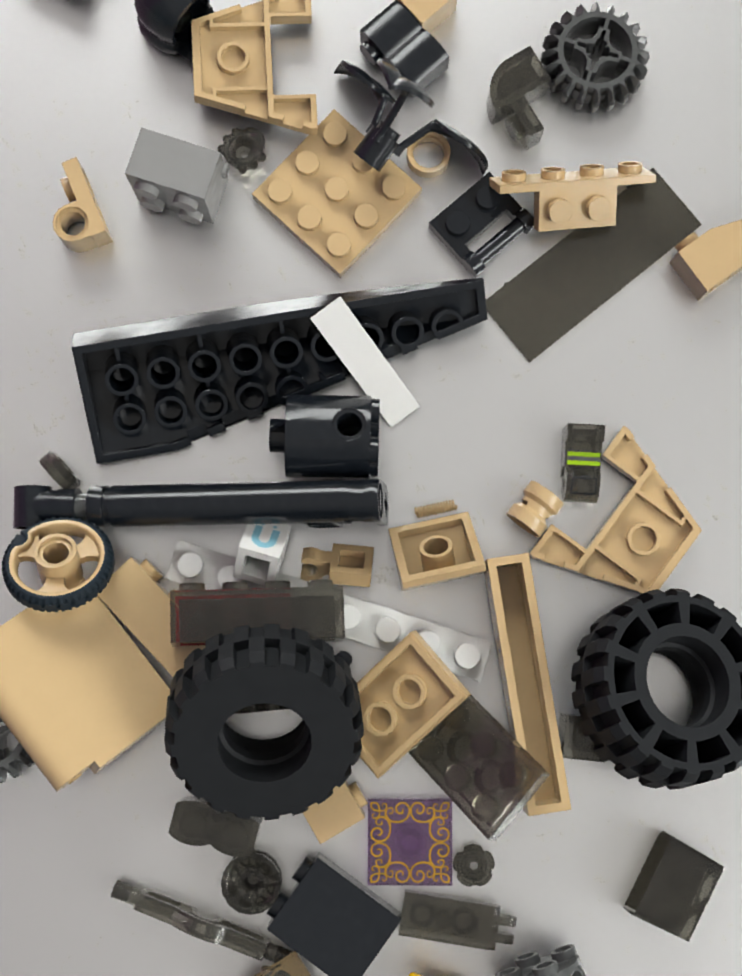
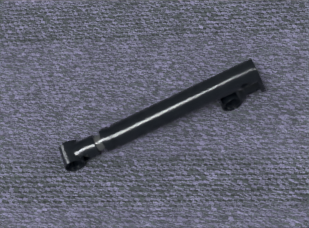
M381 479L114 485L111 488L109 486H90L87 493H82L79 488L52 490V487L20 485L14 487L13 528L25 530L26 527H31L33 523H38L40 520L45 521L47 518L52 519V517L82 518L83 520H88L89 523H94L98 527H108L110 525L113 527L299 523L310 528L343 527V524H352L353 521L376 522L379 525H387L389 512L388 490L386 484Z

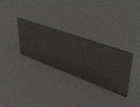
M654 168L649 171L656 174V183L628 185L627 189L617 196L616 226L575 229L508 283L505 282L502 288L486 299L488 314L529 363L702 225Z

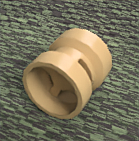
M531 480L523 490V502L514 503L506 515L523 530L539 538L547 528L545 520L550 516L557 515L564 504L550 490Z

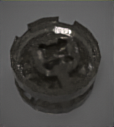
M250 849L240 852L232 858L223 872L221 880L223 897L228 905L239 913L253 915L264 912L273 905L279 896L283 881L281 867L276 859L266 851Z

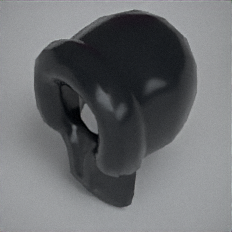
M135 0L134 6L142 35L160 51L172 55L179 53L193 63L191 22L180 33L175 32L186 11L192 15V20L214 13L210 0Z

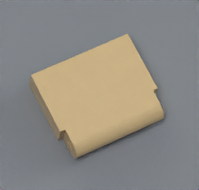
M84 577L82 578L80 584L86 581ZM98 596L90 602L86 601L85 605H81L78 608L73 607V610H65L64 612L61 610L58 612H47L46 610L41 612L33 610V608H26L0 626V718L56 792L66 785L73 783L89 768L94 774L98 773L166 720L167 698L170 695V688Z

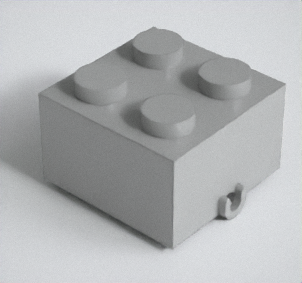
M141 127L125 175L143 207L155 212H163L164 208L177 212L181 219L193 224H201L202 220L213 224L228 183L230 164L223 162L221 152Z

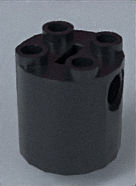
M288 394L285 419H271L269 429L270 452L284 453L285 476L287 478L369 479V477H378L380 399H371V396Z

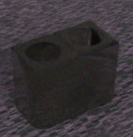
M662 831L656 838L625 902V905L636 911L633 912L627 908L625 909L631 915L689 942L725 867Z

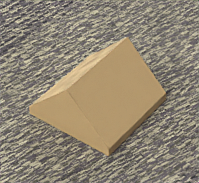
M468 512L388 529L402 591L479 575L486 571V564Z

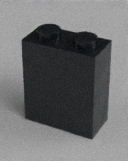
M319 852L313 861L306 856L292 876V879L297 883L287 896L281 892L268 909L267 914L272 918L269 921L267 930L328 976H363L401 922V912Z

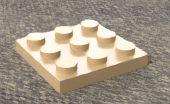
M333 109L318 125L317 135H308L252 193V196L260 206L341 278L421 194L422 187L390 159H388L379 172L356 155L354 150L362 141L364 135Z

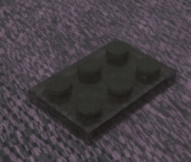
M472 695L408 752L488 840L496 841L550 775Z

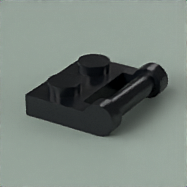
M490 172L429 222V228L474 277L480 275L486 269L485 264L520 234H528L534 229V217L525 208H522L510 194H499L489 186V178L494 177ZM504 214L512 220L475 253L468 249L467 246Z

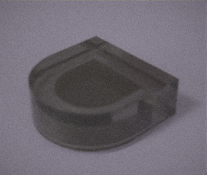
M49 451L39 460L43 468L63 489L77 488L81 485V480L54 451Z

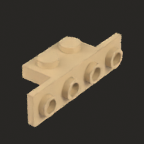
M637 161L619 162L618 168L604 169V166L600 164L580 165L579 171L565 172L563 167L541 168L540 174H526L524 170L509 169L502 171V176L490 177L489 186L499 194L534 192L533 228L538 232L616 226L617 186L656 183V174L642 167L643 164Z

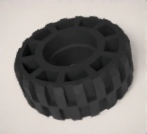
M674 588L665 592L659 589L645 592L611 609L609 613L598 618L590 626V634L582 638L577 648V655L580 656V660L573 663L571 679L573 682H576V691L572 693L574 709H579L582 719L579 725L585 737L590 736L596 745L594 751L604 762L610 760L615 764V771L627 779L639 777L638 781L646 787L657 789L666 786L669 790L686 788L719 779L723 774L735 771L742 765V628L736 622L737 618L724 607L719 609L714 606L715 602L703 595L696 594L690 597L688 591ZM652 653L664 655L675 662L682 669L690 683L693 695V709L686 726L679 725L667 718L658 709L650 695L647 685V665Z
M264 624V627L250 628V625L233 628V633L225 636L222 633L217 634L206 640V647L203 650L197 648L184 660V669L176 671L171 682L170 695L167 698L164 736L165 750L171 757L170 766L176 777L180 780L185 779V788L198 799L204 798L208 806L223 813L226 810L234 813L238 818L250 819L252 816L264 817L265 820L279 819L280 815L292 813L293 816L303 813L309 809L308 806L316 802L320 804L333 794L335 786L340 787L345 783L352 773L351 765L353 766L359 760L361 754V738L364 735L357 682L352 679L351 669L347 662L338 655L334 657L332 646L319 638L314 641L309 638V632L294 627L291 630L280 628L279 624ZM264 703L289 708L303 719L291 732L277 738L265 740L245 737L235 732L226 723L227 719L235 712L251 705Z

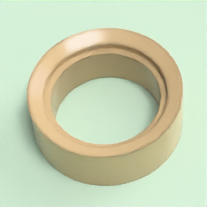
M435 132L427 133L407 147L406 159L409 168L420 177L433 178L439 176L446 170L450 161L451 149L449 142L441 134ZM424 142L435 143L443 152V160L435 167H422L414 159L413 152L415 148Z

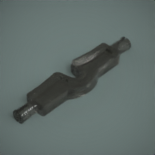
M117 880L113 887L111 898H116L133 905L134 910L171 924L191 936L225 946L262 961L265 958L278 963L295 952L270 942L271 938L224 918H204L198 914L196 907L150 889L144 888L141 890L120 880Z

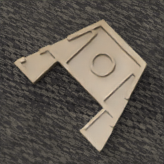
M263 0L244 7L238 4L191 20L195 103L308 135H317L316 94H273L270 25L311 24V0Z
M623 426L600 458L634 482L627 494L586 549L551 524L529 552V556L533 559L643 594L661 588L702 530L673 489L667 486L656 471V466L650 457L643 453L633 439L634 435L631 431Z

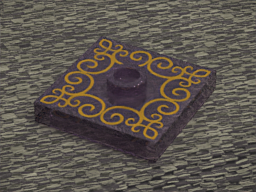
M368 798V885L452 886V798Z

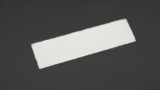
M341 296L310 318L366 395L371 396V399H380L379 412L390 427H393L420 407Z

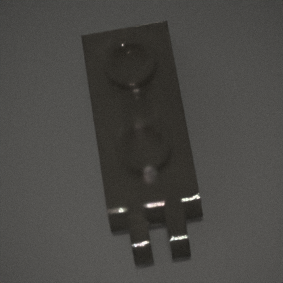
M405 889L401 910L402 920L399 923L398 935L485 950H495L496 942L513 944L514 934L498 931V926L516 927L517 917L500 914L501 906L497 904Z

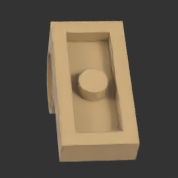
M75 157L62 162L61 164L67 177L60 179L71 203L59 208L55 213L52 222L54 231L63 244L73 252H86L112 243V237L79 160ZM79 221L85 223L84 229L78 235L72 236L67 234L68 228L73 223Z

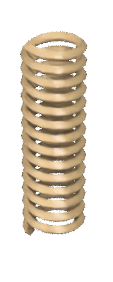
M452 499L449 500V504L446 500V504L443 501V504L442 502L440 504L439 502L437 504H429V508L428 505H426V508L423 505V508L420 506V508L415 507L414 509L417 517L422 518L423 516L434 515V513L437 515V513L457 510V505L454 504Z

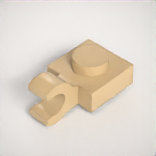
M333 543L332 551H323L314 547L303 548L301 563L304 564H302L300 579L317 581L323 576L329 575V584L370 587L374 547Z

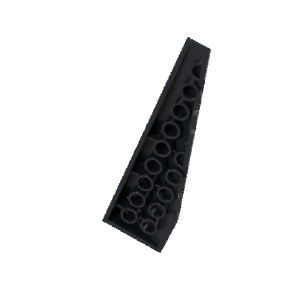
M473 278L313 296L74 333L71 348L96 463L101 464L180 450L191 445L192 441L208 434L213 436L225 431L227 426L246 418L251 420L262 415L263 411L279 404L286 405L288 394L310 395L345 380V376L351 373L310 319L339 296H341L383 356L388 359L400 353L403 355L418 349L417 346L435 338L440 340L487 320L484 279Z

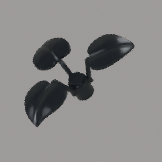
M378 58L376 63L386 79L388 89L402 90L397 100L365 71L347 61L342 60L334 74H344L359 79L370 87L378 100V107L373 120L365 131L367 134L354 150L356 155L380 172L393 153L399 157L407 147L427 133L435 132L461 143L478 162L482 175L488 169V160L475 143L437 119L429 122L398 144L396 141L401 135L390 126L408 95L411 93L417 96L430 108H433L435 105L433 100L417 83L404 77L396 67L381 58ZM390 101L393 107L384 122L380 121L387 102Z

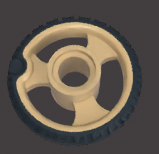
M76 517L47 518L45 521L40 520L38 523H33L31 527H26L25 530L20 532V535L17 534L12 539L3 556V579L11 595L28 608L41 612L45 610L47 612L73 610V607L78 608L81 605H85L86 601H92L107 586L114 571V551L104 531L95 526L94 523H89L88 520ZM68 535L83 538V540L76 545L75 541ZM30 561L36 563L43 585L39 590L31 589L21 581L18 575L20 562ZM88 561H98L93 574L80 584L83 578L81 564Z

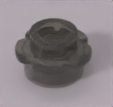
M467 845L464 847V851L458 852L455 855L453 868L458 873L457 879L463 885L468 887L473 885L483 886L492 877L491 871L495 866L494 858L489 851L482 850L480 845ZM476 862L478 867L473 870L470 868V863Z

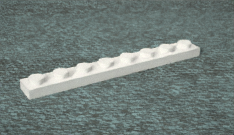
M178 539L165 579L220 597L290 595V620L386 652H390L410 632L416 630L453 674L481 682L493 642L280 572L273 588L235 578L233 573L236 558Z

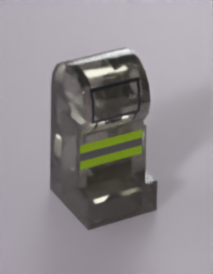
M568 423L562 429L560 477H562L561 493L563 502L597 503L600 491L601 453L605 436V425Z

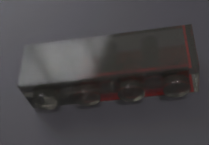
M284 580L265 582V588L248 589L247 582L222 583V589L205 590L204 583L179 584V590L170 591L172 647L206 646V640L217 634L222 633L225 636L233 633V628L250 625V628L264 627V624H279L280 628L291 630L292 627L309 632V638L314 641L319 638L325 642H342L345 638L343 586H333V580L307 581V587H291L290 581Z

